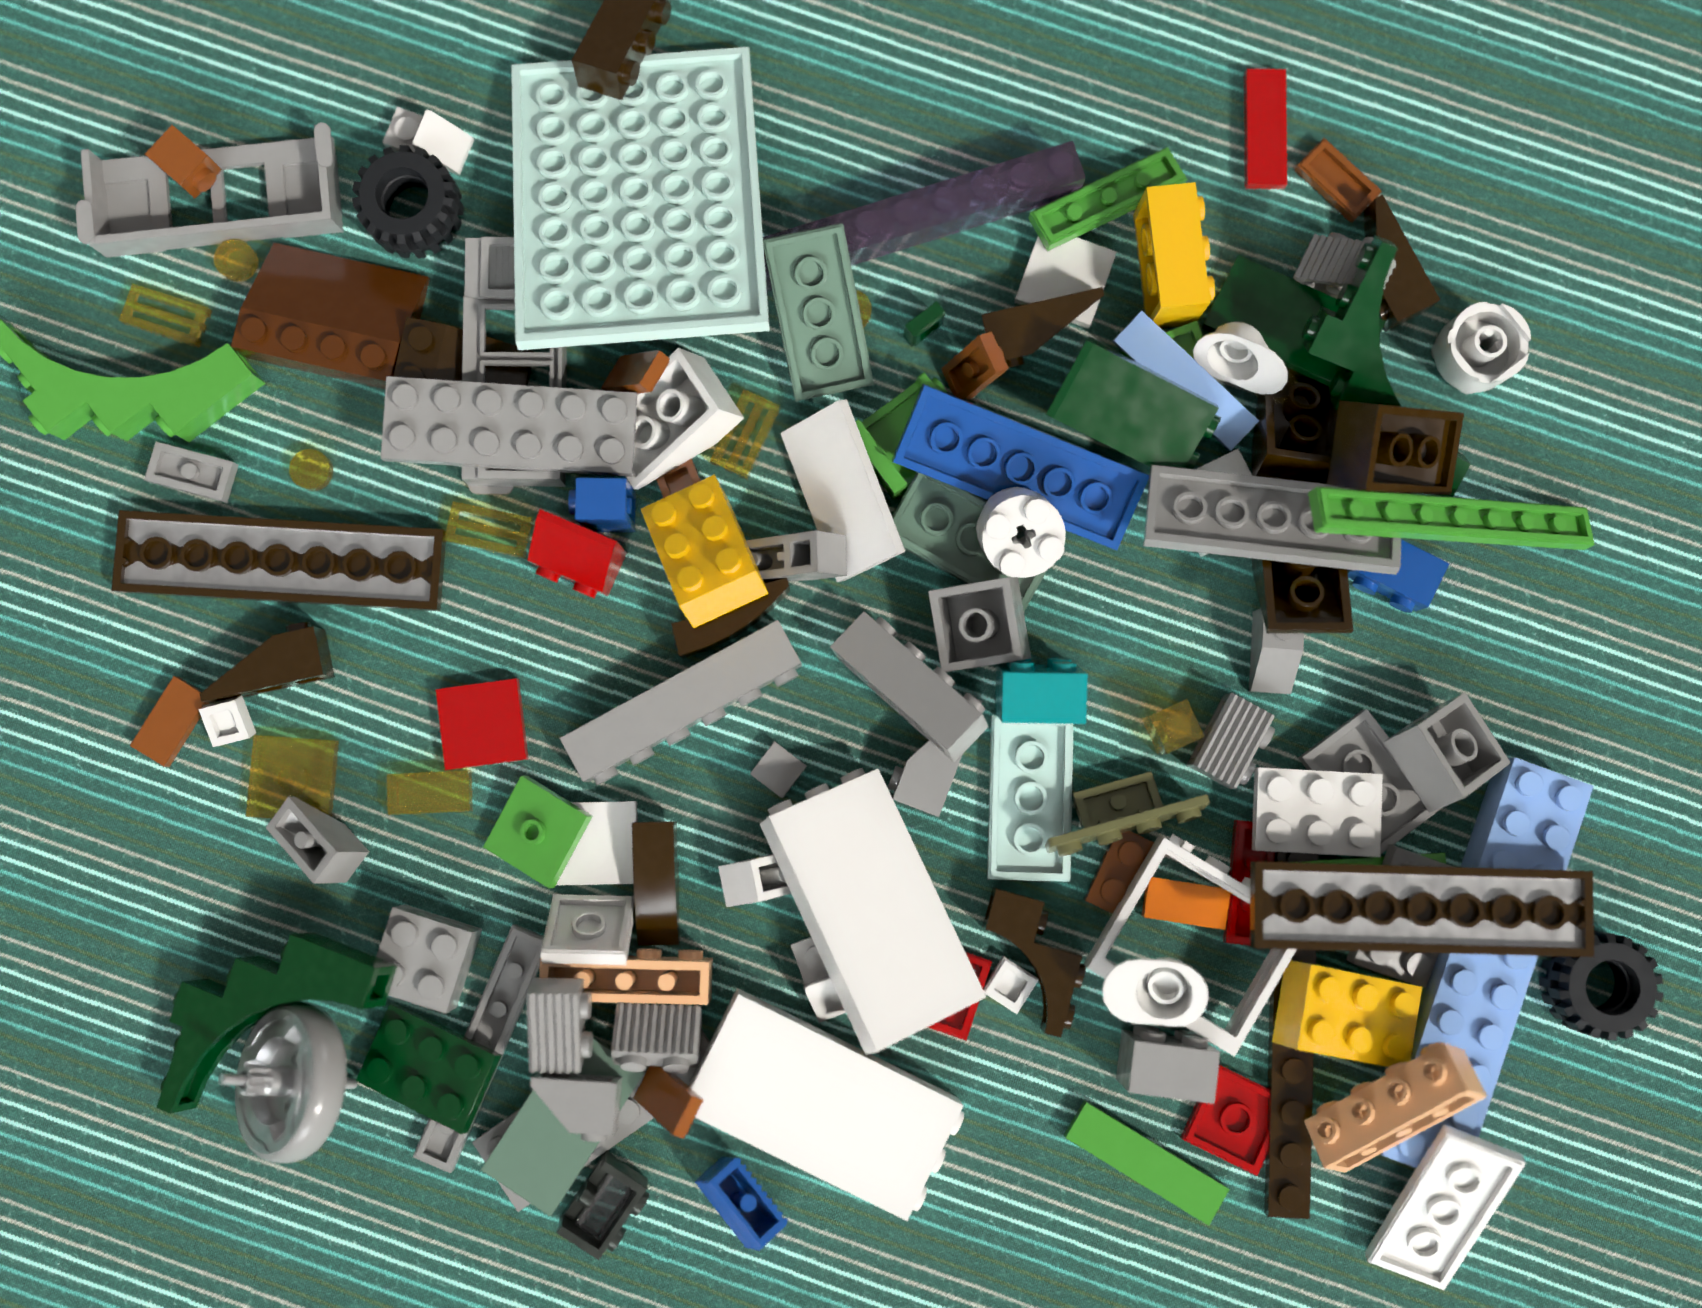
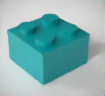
M1031 658L1006 662V664H996L995 713L1002 723L1086 724L1088 673L1077 666V663L1072 662L1070 658H1047V665H1035V662H1031Z

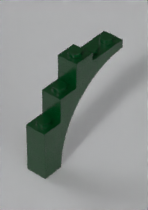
M1377 235L1374 236L1371 244L1365 243L1361 248L1355 261V267L1358 270L1352 282H1346L1338 294L1336 306L1339 307L1338 311L1335 312L1321 306L1317 316L1311 315L1301 336L1305 339L1303 345L1308 353L1345 368L1343 372L1338 371L1335 374L1328 389V394L1331 395L1329 400L1336 410L1339 408L1340 400L1401 406L1386 375L1380 349L1379 312L1384 284L1398 247L1390 240ZM1458 451L1451 496H1438L1453 497L1471 465L1463 453Z
M315 932L290 934L288 941L281 951V964L263 956L235 958L234 964L227 974V986L210 979L182 981L179 990L174 996V1007L169 1022L181 1026L182 1030L174 1043V1054L168 1073L161 1083V1094L156 1108L169 1114L195 1109L209 1077L226 1051L246 1030L255 1025L267 1011L277 1005L305 1000L334 1001L359 1009L385 1006L398 965Z

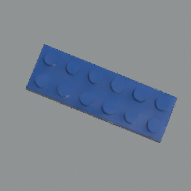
M922 384L892 458L893 463L987 500L997 492L1011 487L1033 490L1044 496L1055 507L1063 520L1066 531L1117 550L1150 476L1145 472L926 384Z

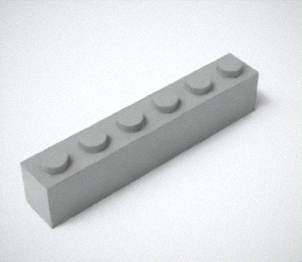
M776 620L562 736L560 740L582 781L590 782L594 780L596 785H599L618 775L616 767L630 760L634 766L653 756L655 753L652 748L665 740L671 746L690 736L691 733L688 728L700 721H703L704 725L708 726L725 717L727 714L724 708L738 701L742 707L755 701L763 695L760 689L768 684L775 682L776 686L780 687L799 676L796 669L802 667V663L781 624Z

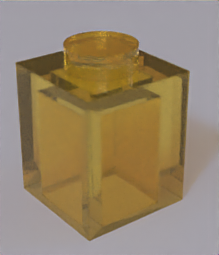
M1187 699L1178 701L1141 718L1158 755L1168 754L1205 737Z

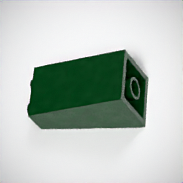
M1090 336L1083 345L1046 414L1149 467L1157 465L1184 469L1194 468L1201 454L1195 451L1203 436L1208 439L1211 438L1221 420V417L1216 415L1219 409L1217 404Z

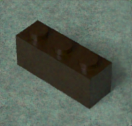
M604 0L572 58L578 87L622 100L629 86L635 85L639 76L640 65L645 55L649 56L652 53L656 35L661 25L667 24L671 15V2L668 0Z

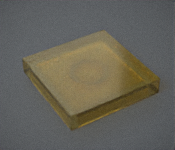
M254 735L246 817L273 818L288 796L296 797L332 817L339 741Z

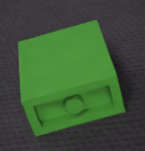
M925 372L917 377V381L868 418L862 422L859 419L855 421L877 479L893 500L908 489L917 473L914 470L893 463L892 458L922 384L947 393L936 377L930 380Z

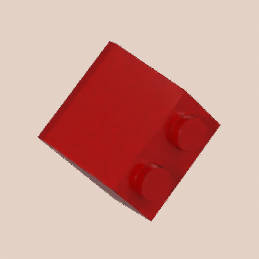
M540 509L536 516L527 561L537 567L536 575L558 583L560 577L574 582L572 590L595 599L597 593L608 597L627 552L617 541Z

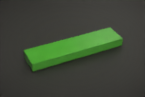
M1166 147L1030 212L1028 219L1048 252L1135 210L1146 187L1186 183L1187 178L1169 148Z
M1086 1100L1083 1101L1064 1134V1137L1208 1226L1230 1190L1224 1184Z

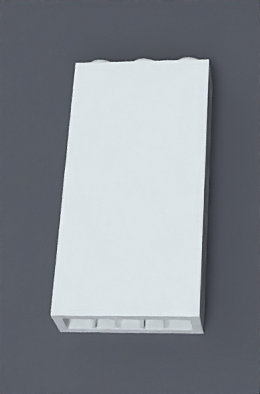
M860 768L841 777L840 779L843 784L829 790L826 783L806 792L804 795L807 800L793 805L789 799L769 808L770 816L760 823V827L864 1053L868 1055L879 1052L986 998V995L879 769L865 774L863 768Z
M738 988L699 1063V1068L695 1070L688 1084L693 1091L704 1099L695 1118L906 1221L912 1210L917 1212L921 1208L927 1194V1188L924 1186L931 1172L937 1173L946 1154V1150L943 1147L949 1135H955L958 1132L964 1119V1112L961 1111L963 1104L957 1096L872 1054L865 1055L864 1050Z

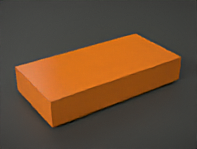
M1152 877L1145 888L1142 917L1225 930L1230 892L1221 887Z

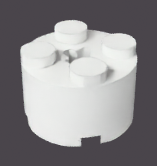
M1479 302L1466 308L1441 329L1431 350L1432 357L1441 376L1461 393L1485 392L1518 373L1526 364L1529 356V341L1531 340L1530 329L1525 319L1514 308L1505 304L1496 305L1488 302Z
M1011 487L997 492L984 505L976 525L978 542L993 566L1005 575L1021 578L1038 575L1049 569L1063 555L1065 544L1063 520L1055 507L1041 494L1027 488ZM1023 525L1027 529L1024 531L1025 536L1017 539L1015 536L1017 534L1016 527Z

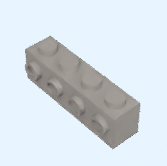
M863 612L830 648L842 664L955 763L989 727L982 714L985 711L984 706L970 693L967 692L964 696H961L952 687L955 685V682L940 667H936L933 671L924 664L923 661L926 657L911 642L908 641L903 645L894 638L897 632L886 620L880 616L874 620L866 612Z

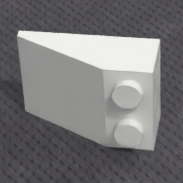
M677 348L669 356V364L653 391L637 394L633 477H627L634 489H641L714 446L744 419L704 357Z

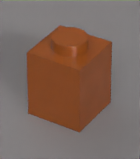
M173 125L145 153L152 162L195 199L201 192H205L213 186L217 175L222 170L205 152Z

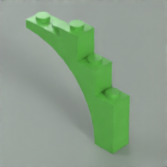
M0 319V356L11 364L13 362L21 372L17 375V378L32 393L23 400L32 413L28 416L30 422L43 435L50 433L63 440H66L92 420L106 436L113 434L128 441L155 420L169 437L172 438L174 435H177L191 442L266 384L248 360L233 349L229 343H226L203 359L171 372L144 377H104L80 372L55 362L40 352L18 328Z

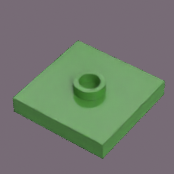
M521 775L483 848L548 889L555 888L593 816L529 776Z

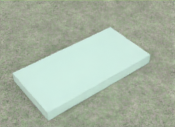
M991 716L987 879L1070 882L1071 855L1060 857L1058 851L1047 853L1045 844L1049 838L1071 832L1073 724L1002 723L998 716Z

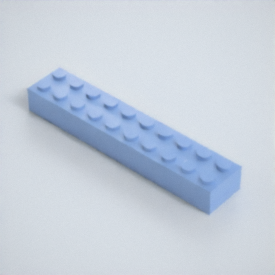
M1515 757L1508 758L1511 763L1489 780L1461 867L1567 870L1594 786ZM1439 953L1426 989L1422 987L1411 1061L1421 1056L1420 1051L1424 1047L1436 1042H1443L1464 1049L1487 1097L1381 1153L1382 1156L1417 1168L1443 1124L1479 1138L1538 956Z

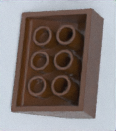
M273 243L240 308L231 347L247 359L386 389V376L393 377L406 317L421 318L430 278L428 276Z

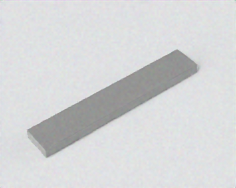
M517 924L511 926L465 1037L503 1056L526 1003V991L532 978L537 977L540 970V952L544 938L543 935ZM502 1056L468 1133L459 1134L429 1118L413 1158L448 1173L454 1171Z

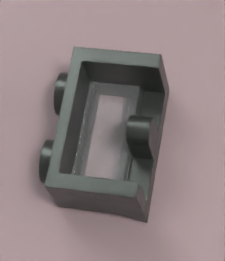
M607 1150L560 1217L557 1234L597 1260H600L606 1249L613 1252L620 1243L626 1231L622 1226L629 1215L637 1216L646 1204L650 1195L646 1192L648 1179L618 1160Z

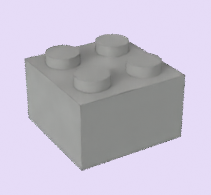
M1006 577L928 591L940 665L943 671L950 672L1031 658L1018 577Z
M1466 693L1430 709L1384 741L1429 813L1465 798L1511 763Z
M406 904L393 907L376 956L398 965L388 996L445 1014L457 1008L482 929Z
M1134 1024L1133 1031L1121 1030L1116 1080L1129 1093L1215 1103L1220 1051L1209 1045L1208 1039H1204L1193 1031L1175 1030L1174 1036H1168L1166 1033L1158 1032L1159 1028L1139 1024Z

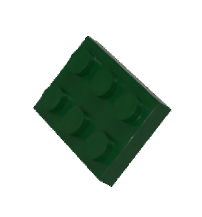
M392 1003L388 1006L356 1081L459 1134L468 1133L502 1054L398 1003Z

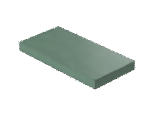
M843 223L763 239L764 255L795 401L874 385Z
M917 472L892 516L904 549L966 584L1009 577L993 566L978 542L976 525L987 501L975 494ZM1023 525L1016 527L1017 534L1015 536L1017 539L1024 537V531L1027 529ZM1047 570L1032 577H1018L1023 611L1026 610Z
M593 1035L591 1058H585L581 1072L577 1074L622 1077L621 1110L646 1070L629 1072L621 1069L620 1065H614L611 1054L612 1047ZM533 1090L481 1170L551 1217L600 1142L581 1140V1134L569 1133Z

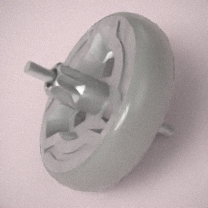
M306 1002L283 1003L267 1011L252 1028L245 1042L237 1074H220L219 1076L220 1085H235L236 1117L246 1145L259 1158L281 1164L303 1160L311 1156L325 1143L340 1114L345 1089H355L357 1081L356 1079L346 1078V1052L342 1035L336 1022L324 1009Z

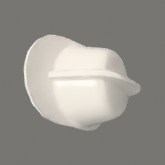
M1230 322L1218 327L1214 333L1206 334L1200 338L1193 349L1194 360L1212 377L1230 382L1248 391L1262 395L1275 394L1282 390L1288 381V371L1282 359L1268 348L1261 333L1256 328L1244 322Z
M1170 957L1156 958L1154 960H1127L1110 971L1105 978L1102 988L1104 1003L1110 1012L1122 1021L1135 1024L1185 1026L1196 1021L1202 1015L1208 1002L1207 985L1201 975L1189 965H1185L1181 961Z

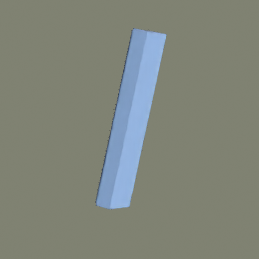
M1142 310L1112 341L1134 361L1217 404L1219 409L1216 415L1221 417V420L1212 436L1228 451H1231L1259 422L1253 414Z

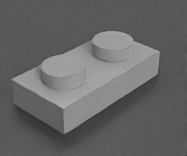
M156 441L144 480L160 486L227 503L239 465L232 461Z

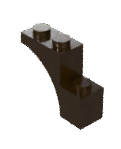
M993 887L982 927L1005 937L1014 943L1027 957L1039 979L1042 992L1043 1014L1040 1028L1045 1034L1061 1038L1063 1029H1070L1073 1022L1075 1005L1070 1004L1074 988L1080 989L1084 980L1086 966L1081 964L1082 956L1073 951L1034 941L1036 934L1043 935L1048 919V911L1043 910V901Z

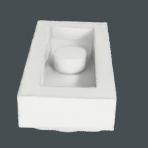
M397 107L382 143L386 148L391 147L395 152H399L400 145H409L413 153L417 147L425 149L429 156L434 154L443 166L447 168L448 172L460 176L474 139L433 111L426 109L424 115L421 116Z
M812 937L791 944L805 984L806 995L818 1022L820 1023L846 1013Z

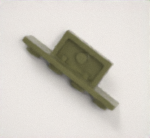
M1152 771L1085 789L1072 794L1082 829L1049 838L1045 847L1047 853L1058 851L1060 857L1071 855L1083 850L1082 844L1097 840L1099 845H1106L1121 840L1123 838L1121 833L1137 829L1138 834H1146L1162 828L1161 822L1177 818L1178 823L1195 820L1202 816L1201 811L1207 807L1210 801L1206 794L1163 806Z

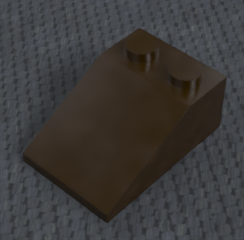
M406 317L393 377L462 381L463 329ZM486 337L485 352H534L533 350H518L516 345ZM485 366V383L528 385L532 366Z
M1286 367L1288 381L1282 390L1275 394H1258L1255 417L1259 422L1254 426L1251 449L1252 476L1327 484L1338 410L1333 407L1329 400L1331 397L1328 394L1329 386Z
M1340 400L1327 484L1365 491L1451 496L1464 413Z
M1252 558L1253 577L1267 634L1353 632L1347 569Z

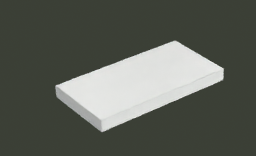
M838 400L780 433L817 530L845 535L847 576L835 577L837 582L846 581L905 552L847 400Z
M1443 1124L1365 1251L1367 1262L1445 1290L1526 1163L1522 1154Z

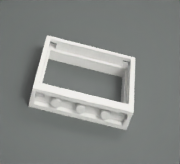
M1172 834L1169 840L1158 836L1127 888L1124 897L1117 905L1086 958L1084 965L1104 979L1117 966V964L1105 957L1165 854L1250 904V879L1244 877L1240 883L1228 876L1227 874L1231 869L1229 866L1208 855L1206 861L1201 860L1191 854L1194 848L1192 844ZM1297 949L1270 950L1225 1029L1202 1015L1196 1021L1184 1027L1204 1039H1208L1209 1042L1235 1057Z

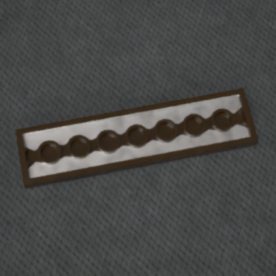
M119 510L111 591L133 594L440 612L447 531L432 528Z
M1251 861L1250 947L1594 957L1593 871Z

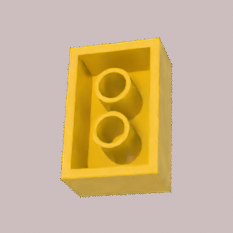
M1196 182L1146 187L1133 214L1145 314L1160 328L1180 327L1193 321H1198L1211 303L1210 300H1214L1215 297L1214 279L1212 275L1207 276L1205 262L1210 257L1209 238L1207 235L1202 236L1201 221L1205 218L1203 196H1197Z
M715 474L640 509L677 603L693 628L769 594L731 504Z
M1291 960L1283 973L1272 1043L1296 1050L1385 1067L1401 1062H1410L1422 987Z

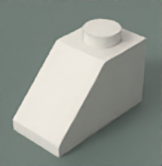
M773 854L718 866L726 907L756 903L791 894Z

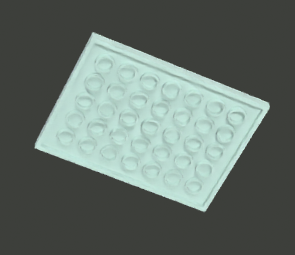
M749 47L645 55L640 65L639 76L635 85L629 86L622 100L578 87L572 60L512 65L515 341L518 350L770 331Z

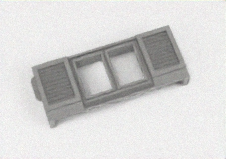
M326 123L314 125V138L202 150L222 170L210 188L213 223L172 227L168 175L147 156L101 160L89 149L80 150L85 200H80L75 207L78 239L83 244L90 245L107 258L164 252L179 248L343 232L337 156L335 154L334 138L331 136V129ZM264 166L269 217L228 221L223 170Z
M514 237L465 238L462 381L485 383V366L550 367L549 387L567 388V347L550 348V353L485 352L486 310H515ZM462 466V480L469 486V490L477 495H507L513 491L514 486L565 487L566 473Z

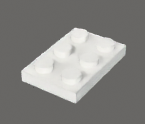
M1256 767L1254 771L1252 850L1380 857L1383 774Z

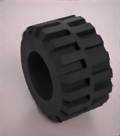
M400 145L399 152H394L391 147L382 149L384 156L377 158L375 154L368 159L371 165L368 169L361 166L357 174L362 180L361 182L354 181L352 189L358 196L352 198L353 207L358 212L356 216L360 223L386 251L391 254L396 251L402 258L409 259L411 252L419 259L426 257L425 251L431 249L434 254L442 251L439 244L445 241L449 245L454 240L451 231L453 229L459 231L462 225L457 215H464V206L460 201L462 199L461 192L447 168L443 166L434 154L429 156L425 149L419 147L413 153L409 145ZM410 187H422L428 190L427 202L419 213L405 219L390 217L392 201L401 191Z
M1594 931V957L1553 956L1551 960L1543 959L1541 968L1547 969L1546 977L1539 976V985L1547 989V992L1541 994L1543 1002L1553 1005L1549 1012L1554 1018L1563 1020L1561 1024L1569 1029L1605 1040H1617V1036L1624 1039L1634 1036L1633 1029L1643 1031L1649 1026L1645 1019L1647 1017L1655 1019L1659 1010L1654 1008L1655 1001L1662 1002L1664 993L1657 991V985L1664 983L1662 974H1657L1653 971L1658 966L1654 957L1645 956L1648 950L1641 944L1632 943L1633 939L1621 935ZM1605 961L1613 971L1615 987L1609 1000L1595 1008L1587 997L1586 980L1593 967Z

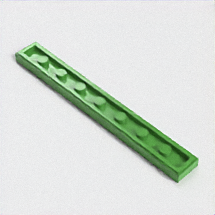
M1316 487L1308 492L1314 531L1317 533L1586 550L1595 545L1587 507Z

